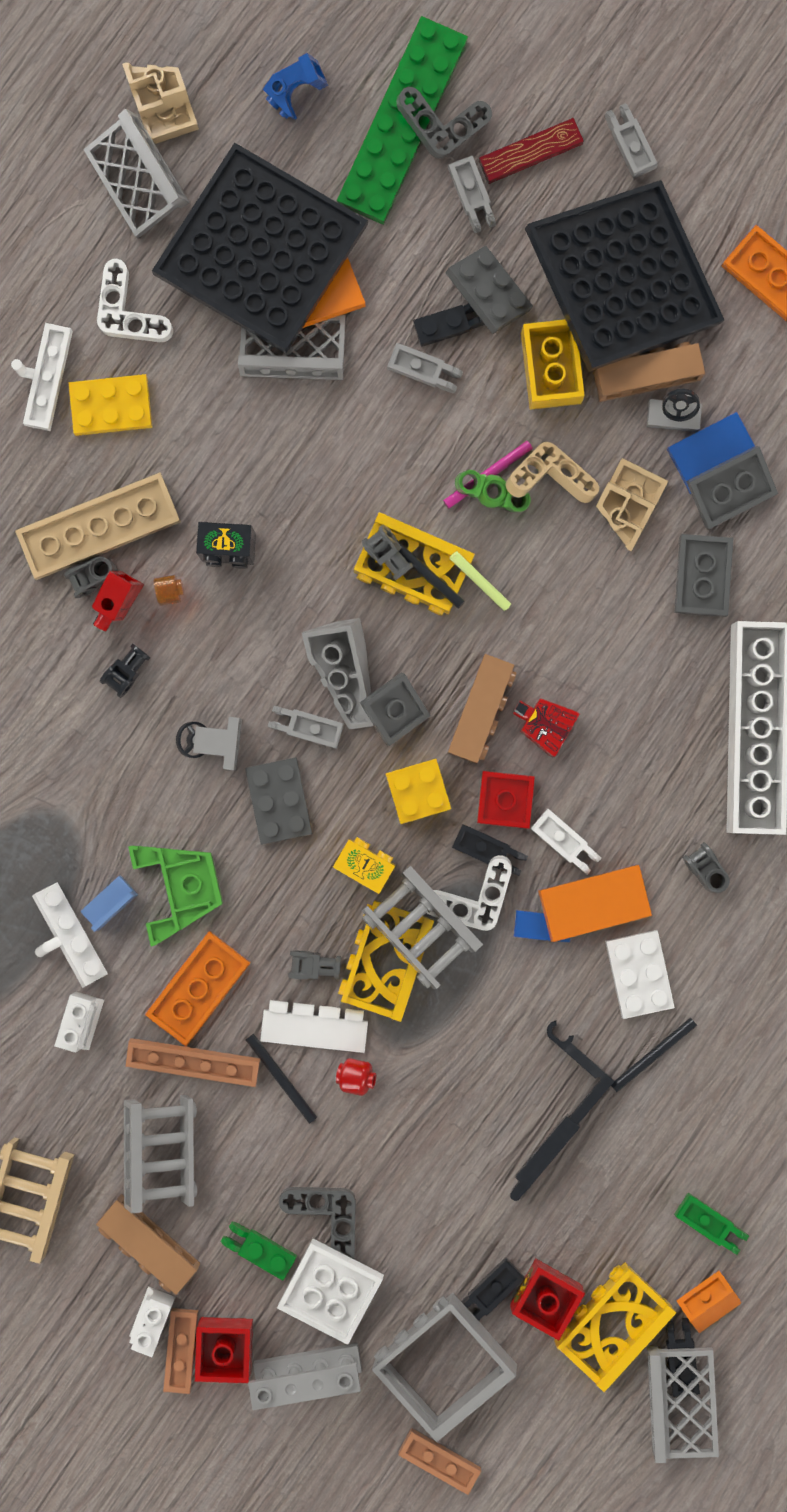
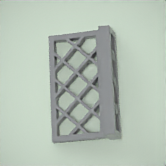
M125 109L118 115L120 119L83 150L133 234L139 238L177 207L183 208L187 205L189 200L138 115ZM122 128L126 133L124 146L114 144L116 133ZM100 146L107 147L105 162L98 161L93 153ZM113 148L123 149L121 165L111 163ZM130 151L137 152L139 155L137 168L127 166ZM110 167L120 168L118 183L110 181ZM126 170L137 171L134 186L124 185ZM143 173H148L152 177L151 190L140 188ZM123 188L134 190L131 205L124 204L122 201ZM139 192L150 193L147 208L137 207ZM156 195L163 196L168 203L160 211L153 210ZM136 210L147 212L145 223L139 228L135 223Z
M340 315L319 322L320 324H313L315 328L306 336L300 331L298 336L301 340L293 347H290L288 352L282 356H275L270 351L274 348L273 345L268 344L265 346L258 339L259 337L241 327L240 355L238 356L240 376L343 380L346 316ZM329 323H340V330L332 337L323 329ZM318 332L327 339L319 348L310 341ZM254 341L262 348L256 355H246V348ZM306 343L314 352L308 357H301L296 351ZM332 344L339 351L338 358H327L322 352Z
M647 1346L652 1450L655 1463H666V1459L719 1457L713 1348L658 1349V1346ZM696 1356H707L708 1364L701 1372L690 1364ZM665 1357H677L683 1362L674 1374L666 1367ZM686 1367L697 1375L688 1386L678 1378ZM674 1380L684 1389L675 1400L667 1393V1388ZM700 1380L709 1386V1391L702 1399L692 1391ZM688 1393L698 1401L690 1412L686 1411L679 1404ZM702 1406L710 1412V1418L704 1425L693 1417ZM675 1407L685 1415L677 1426L668 1419V1415ZM689 1420L699 1428L691 1439L681 1431ZM705 1433L712 1440V1448L700 1449L695 1442ZM676 1434L687 1442L681 1449L670 1450V1441Z

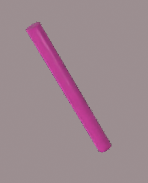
M525 441L481 474L486 476L499 474L533 449L531 444ZM474 480L469 481L464 487L468 490L472 489ZM456 491L444 499L443 502L450 509L468 495Z

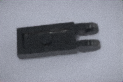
M469 303L413 320L421 347L468 333L471 329L485 324L480 317L473 318L470 321L467 320L466 314L475 312Z
M462 824L452 848L486 864H489L490 860L495 856L506 857L507 853L521 861H526L528 858L527 855L510 848V845ZM499 862L498 866H493L497 869L502 868L507 871V869L504 868V863ZM512 865L511 873L520 876L521 870Z
M505 1257L461 1302L467 1309L473 1303L477 1305L478 1309L472 1314L479 1321L484 1315L487 1316L525 1279L524 1275Z
M682 1318L681 1322L684 1339L675 1340V1329L672 1320L666 1324L667 1349L695 1348L693 1338H691L688 1318ZM668 1357L669 1370L674 1374L683 1362L677 1357ZM695 1357L690 1364L697 1370ZM688 1367L678 1376L687 1386L697 1377ZM675 1380L671 1383L673 1397L680 1396L684 1389ZM699 1382L692 1389L696 1395L700 1394Z

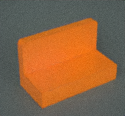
M717 1271L676 1300L698 1333L704 1331L742 1303L720 1271Z

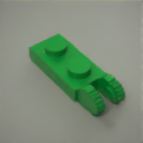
M689 1192L674 1213L675 1217L718 1246L722 1245L736 1255L740 1252L738 1246L725 1239L731 1231L741 1240L747 1241L749 1235L734 1225L731 1220Z
M232 1221L229 1225L230 1230L246 1238L244 1243L240 1244L227 1236H223L220 1242L226 1248L233 1252H238L239 1256L283 1281L297 1255L257 1231L249 1230Z

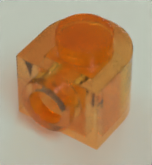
M176 575L154 578L155 594L160 606L181 602L180 595H184L181 579L177 580Z

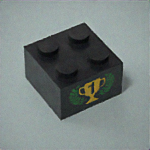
M198 522L196 554L202 562H206V566L222 567V563L232 564L233 568L246 569L248 565H254L256 533L252 525Z

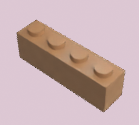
M683 342L669 350H665L664 347L655 348L649 352L650 354H637L594 370L593 374L599 401L602 402L700 381L705 375L699 343L690 345V342Z
M484 654L448 749V754L475 764L478 763L479 759L484 761L489 748L488 745H485L488 735H494L498 721L494 720L497 710L502 712L507 701V697L503 696L506 686L512 687L517 674L512 671L514 664Z
M122 1194L96 1224L99 1227V1232L109 1240L112 1238L119 1245V1249L124 1255L132 1256L139 1262V1267L146 1274L150 1275L152 1273L159 1280L160 1286L167 1292L172 1291L177 1295L199 1268L200 1262L143 1212L130 1213L125 1209L124 1196Z

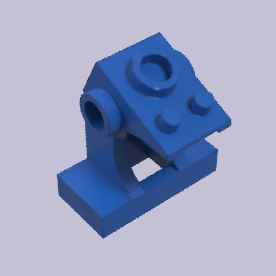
M308 53L298 57L299 61L273 74L263 88L268 94L266 100L276 110L279 107L282 109L279 114L283 118L291 117L295 120L297 119L292 107L291 96L294 89L298 86L309 84L318 90L329 86L318 60Z

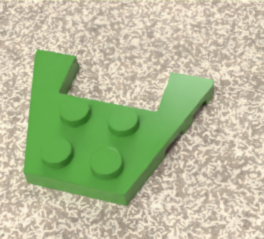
M135 845L128 846L133 870L155 864L161 865L172 917L146 923L151 946L157 945L223 904L211 852Z

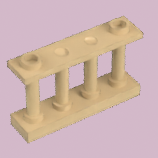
M14 1137L8 1144L3 1145L0 1153V1160H3L0 1169V1212L36 1222L39 1229L37 1236L29 1237L0 1228V1240L29 1248L28 1251L32 1252L30 1261L40 1264L46 1257L75 1154L64 1152L59 1159L55 1158L54 1160L16 1150L19 1139ZM13 1160L49 1170L50 1174L54 1175L52 1184L45 1186L10 1176L9 1173ZM8 1186L43 1196V1199L47 1200L44 1210L35 1211L2 1201L5 1187Z

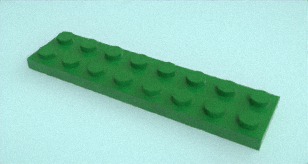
M420 17L337 198L339 204L384 225L421 144V140L399 111L396 103L397 97L406 87L416 88L435 113L467 44L468 36L426 17ZM406 97L404 103L406 105L412 104L414 99ZM419 107L412 115L415 117L422 109ZM422 116L418 120L420 127L427 130L431 122L430 119Z

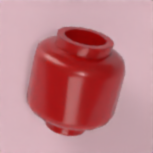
M348 1058L338 1066L336 1084H339L343 1092L364 1096L369 1088H374L377 1075L373 1073L372 1065L369 1062Z

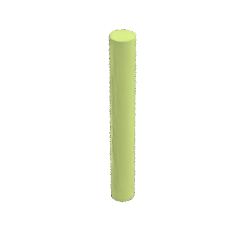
M457 551L451 555L450 560L503 611L510 607L511 603Z

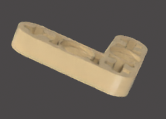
M550 442L540 444L513 471L506 481V489L514 497L525 496L546 473L580 502H591L599 492V485L596 480L556 445ZM548 454L549 456L543 461L541 457ZM527 465L536 467L539 474L530 472ZM561 468L569 470L572 477L565 476ZM523 478L525 482L520 486L517 485L520 479Z

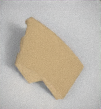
M130 63L122 64L142 123L154 144L199 130L178 67L166 66L161 68L156 65H147L146 68L135 67Z
M622 458L596 507L618 534L626 548L632 551L669 481Z

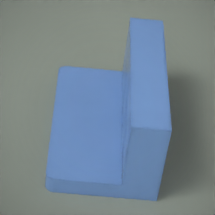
M120 875L80 912L93 925L91 929L96 932L105 926L138 894Z

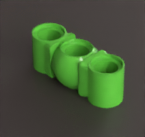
M467 470L459 473L455 478L454 484L458 492L470 495L472 498H478L480 503L486 507L506 508L510 512H520L526 510L530 505L531 498L530 494L527 493L521 497L522 503L518 508L513 506L511 502L512 495L506 489V481L498 475L491 474L486 476L485 474H479L475 470ZM466 475L471 476L474 480V486L470 490L466 489L462 483ZM490 484L498 488V495L494 499L490 498L487 494V488Z

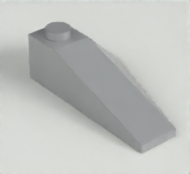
M360 618L337 621L302 632L307 658L311 665L315 666L321 676L322 684L324 687L327 686L334 698V704L347 727L355 729L374 726L359 703L371 694L366 642Z

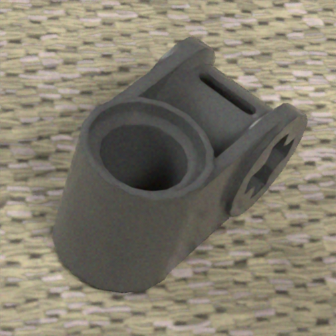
M97 557L83 565L71 568L64 573V576L70 580L74 588V597L81 598L102 587L108 573L105 576H99L98 570L101 565L108 564L109 571H118L117 566L105 557Z
M705 842L700 845L701 848L691 855L682 857L687 867L707 891L719 893L728 888L730 878ZM714 873L718 874L722 880L718 888H713L710 884V877Z

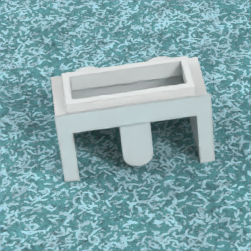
M77 991L71 994L54 1046L75 1053L80 1049L89 1050L104 1000Z
M151 1287L147 1288L129 1335L131 1337L129 1343L133 1344L131 1350L149 1357L153 1356L176 1297Z

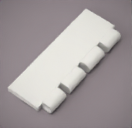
M270 1000L269 1010L264 1009L261 1042L365 1053L368 1021L363 1020L364 1010L346 1009L345 1018H340L341 1008L320 1006L319 1015H314L315 1005L293 1003V1011L288 1012L289 1002Z

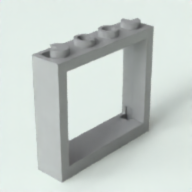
M451 1293L447 1298L444 1296L439 1298L434 1303L433 1310L427 1315L422 1313L415 1319L413 1327L408 1331L405 1329L400 1331L394 1338V1343L388 1348L386 1346L380 1348L374 1355L375 1361L372 1371L436 1442L515 1378L517 1372V1363L454 1293ZM451 1311L499 1366L437 1416L389 1362Z

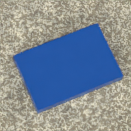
M735 412L667 448V451L691 495L686 481L755 445L738 413Z

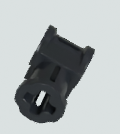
M133 643L130 646L131 650L122 661L117 659L100 678V683L107 684L115 690L119 698H122L130 690L139 676L136 671L145 660L149 661L151 658Z

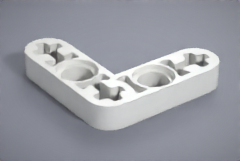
M109 260L105 264L97 316V324L100 330L105 335L153 342L168 341L173 335V327L169 319L160 315L124 311L129 271L122 260ZM116 267H119L121 272H123L117 275L118 285L114 284V276L111 271L116 270ZM112 291L120 294V299L115 304H110L106 301L107 295ZM109 317H112L115 323L122 324V318H124V330L121 331L120 325L111 324V327L107 328L104 322L109 321ZM133 320H140L142 328L138 332H131L128 328L129 323ZM147 321H150V326L154 328H159L160 324H164L167 331L164 330L162 335H158L157 330L149 328V334H146L148 330Z
M495 856L490 860L478 901L439 890L433 891L446 905L447 900L452 901L449 906L452 911L457 904H463L467 907L468 913L465 916H457L466 926L485 931L491 930L498 921L512 871L511 861L505 856ZM499 862L504 863V868L507 869V871L501 872L500 882L494 880L496 869L493 868V866H498ZM491 886L498 888L501 893L495 900L489 899L485 894L486 889ZM485 904L491 906L489 916L493 919L488 920L487 923H483L482 918L479 917V915H484ZM427 911V914L438 917L433 911L430 913Z

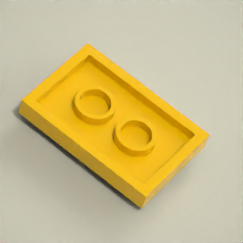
M146 374L68 382L73 433L75 436L152 428Z

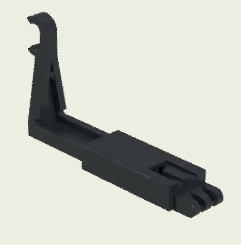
M557 1020L552 1021L548 1025V1037L595 1079L597 1077L601 1079L572 1114L564 1116L516 1173L515 1178L519 1182L510 1193L513 1201H518L579 1130V1123L614 1083V1079L571 1043L574 1035H570L566 1041H561L552 1033V1028L557 1026Z

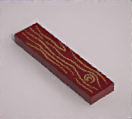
M571 118L479 157V163L488 184H491L581 146L584 140L574 118Z

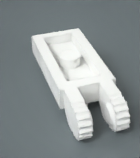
M549 809L530 828L569 863L572 862L586 875L591 870L584 862L577 858V855L583 850L593 861L599 862L601 860V857L587 845L588 843Z

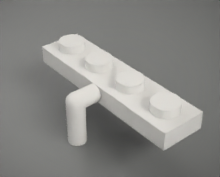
M45 323L35 369L25 367L18 359L13 360L11 363L12 368L19 376L33 379L23 420L25 426L51 431L73 333L71 328Z
M58 882L35 893L32 897L54 935V938L36 948L35 954L38 957H43L50 951L60 947L82 988L107 975L106 969Z

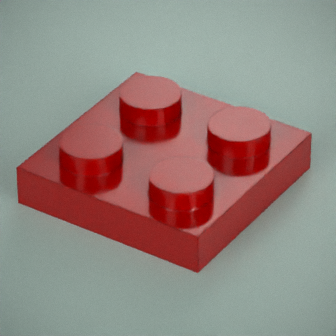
M482 771L477 823L530 829L535 776Z

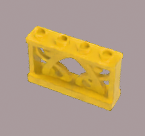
M379 512L368 539L377 533L379 527L384 524L392 531L399 542L400 540L408 542L409 546L407 549L411 553L418 546L424 547L423 557L426 566L458 594L466 574L461 570L455 584L445 575L455 565L450 560V557L457 551L471 564L475 554ZM363 547L353 569L354 573L357 574L358 580L367 584H371L372 581L381 585V590L395 595V592L405 595L404 600L412 604L419 605L421 602L428 605V610L442 616L443 613H450L453 604L447 598H434L431 595V590L434 587L423 577L406 580L402 575L397 580L392 581L385 578L391 571L385 563L382 564L383 568L381 571H372L367 564L370 555ZM433 554L440 556V561L435 562L440 566L438 569L430 562V556ZM424 587V594L413 589Z
M374 900L373 905L367 904V906L374 911L382 902ZM393 907L387 912V914L393 917L395 927L400 923L399 916L405 918L411 913L397 907ZM422 916L417 921L421 923L420 929L410 928L399 938L403 939V945L409 943L411 948L415 946L432 929L434 919ZM384 921L385 925L390 930L389 924L386 921ZM366 924L364 930L359 929L354 944L359 945L356 955H350L346 969L351 970L348 980L342 979L338 994L343 995L341 999L343 1003L401 1022L417 971L394 947L397 956L408 964L407 968L393 969L380 979L373 967L370 954L380 946L388 943L389 940L377 927L371 929ZM371 930L377 938L365 946L369 931ZM424 952L416 958L420 963ZM361 958L365 972L356 974ZM391 976H397L400 979L398 986H393L390 981L387 987L385 983ZM358 980H362L365 983L362 991L368 990L372 984L376 988L369 997L360 998L355 994L354 985ZM380 993L394 1004V1008L392 1010L371 1002Z
M626 1262L622 1266H616L609 1274L610 1279L603 1286L599 1285L592 1292V1299L586 1305L582 1304L576 1309L573 1315L574 1318L568 1324L560 1340H554L556 1348L563 1352L594 1381L596 1386L603 1392L611 1386L676 1314L673 1306ZM624 1282H632L636 1285L637 1295L634 1301H629L631 1298L629 1289L625 1294L618 1292L619 1287ZM644 1292L658 1304L654 1309L640 1303ZM615 1311H628L625 1318V1326L629 1337L626 1340L619 1337H608L600 1341L599 1326L601 1315ZM634 1313H637L634 1319L642 1321L638 1327L631 1325ZM589 1320H590V1324H589V1328H588V1327H586L585 1325H586V1324L589 1322ZM581 1333L584 1335V1340L578 1342V1344L586 1346L591 1343L592 1347L586 1351L574 1350L571 1346V1341L577 1334ZM609 1344H616L618 1346V1349L613 1354L609 1352L610 1347H607L604 1351L602 1348ZM595 1354L600 1369L598 1371L594 1370L584 1359Z

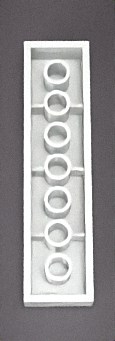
M737 621L731 625L727 833L786 835L787 623Z

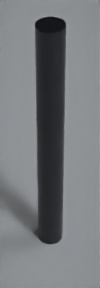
M397 540L402 547L399 552L408 563L413 564L412 568L459 609L465 600Z
M690 1017L618 1077L611 1085L616 1092L620 1091L697 1026L693 1019Z
M254 1033L250 1035L246 1042L309 1124L317 1118L316 1114Z

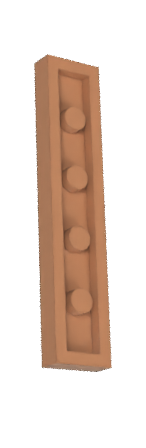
M130 1038L125 1067L256 1087L260 1058Z

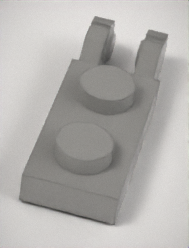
M625 103L619 106L624 124L619 125L612 110L605 113V118L630 174L635 179L656 169L658 164L637 119H634L631 110Z
M473 156L448 164L451 178L464 211L469 217L474 233L481 231V224L475 212L482 209L489 227L496 226L490 207L491 201Z
M396 343L387 366L388 370L432 387L437 386L441 390L455 393L457 386L440 379L441 372L454 378H461L463 371L446 364L444 360L400 343Z
M273 706L272 711L275 714L289 716L291 720L289 727L281 725L279 722L269 721V728L287 732V735L337 749L344 723L295 709L292 711Z

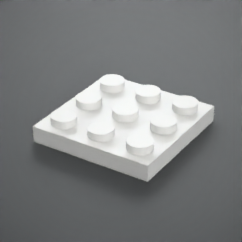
M312 1238L277 1309L348 1345L384 1275Z

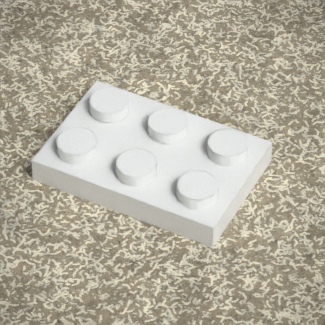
M657 930L605 941L623 1019L675 1008Z

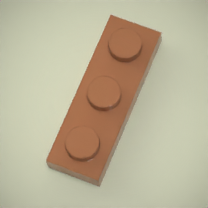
M172 1308L163 1392L190 1394L198 1310Z
M413 1428L410 1429L398 1451L400 1457L469 1495L481 1473V1467Z

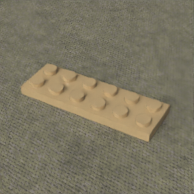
M157 473L15 530L33 577L35 580H38L178 524L181 521L161 473Z

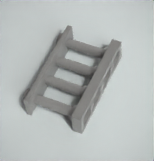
M409 866L400 874L403 878L402 884L374 911L368 906L361 910L365 914L362 919L371 929L377 927L419 973L417 979L427 989L430 986L433 989H437L441 986L435 980L438 974L462 951L476 952L483 944L419 874ZM415 891L421 898L419 900L420 904L390 931L380 919L407 893ZM427 911L429 913L433 911L439 917L437 920L438 924L415 946L408 950L400 942L399 938ZM451 930L457 937L456 943L426 970L416 958L445 931L449 932Z
M180 1095V1106L144 1109L142 1103L134 1099L124 1100V1208L130 1213L142 1212V1204L146 1200L180 1196L181 1202L189 1207L194 1206V1198L197 1196V1185L194 1181L193 1118L196 1117L197 1108L192 1098ZM180 1116V1132L146 1136L142 1133V1123L147 1119ZM180 1143V1159L146 1163L142 1160V1150L146 1146ZM180 1170V1186L144 1189L142 1187V1177L146 1173Z
M358 1343L255 1360L253 1367L256 1380L248 1382L252 1410L361 1392L358 1373H362Z

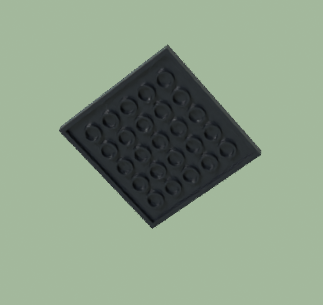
M234 142L152 269V273L164 282L287 353L366 229L368 220Z
M662 180L529 223L525 227V231L589 372L717 326L724 321V317Z

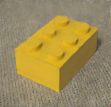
M566 320L523 324L521 340L529 409L581 404L585 395L580 353Z

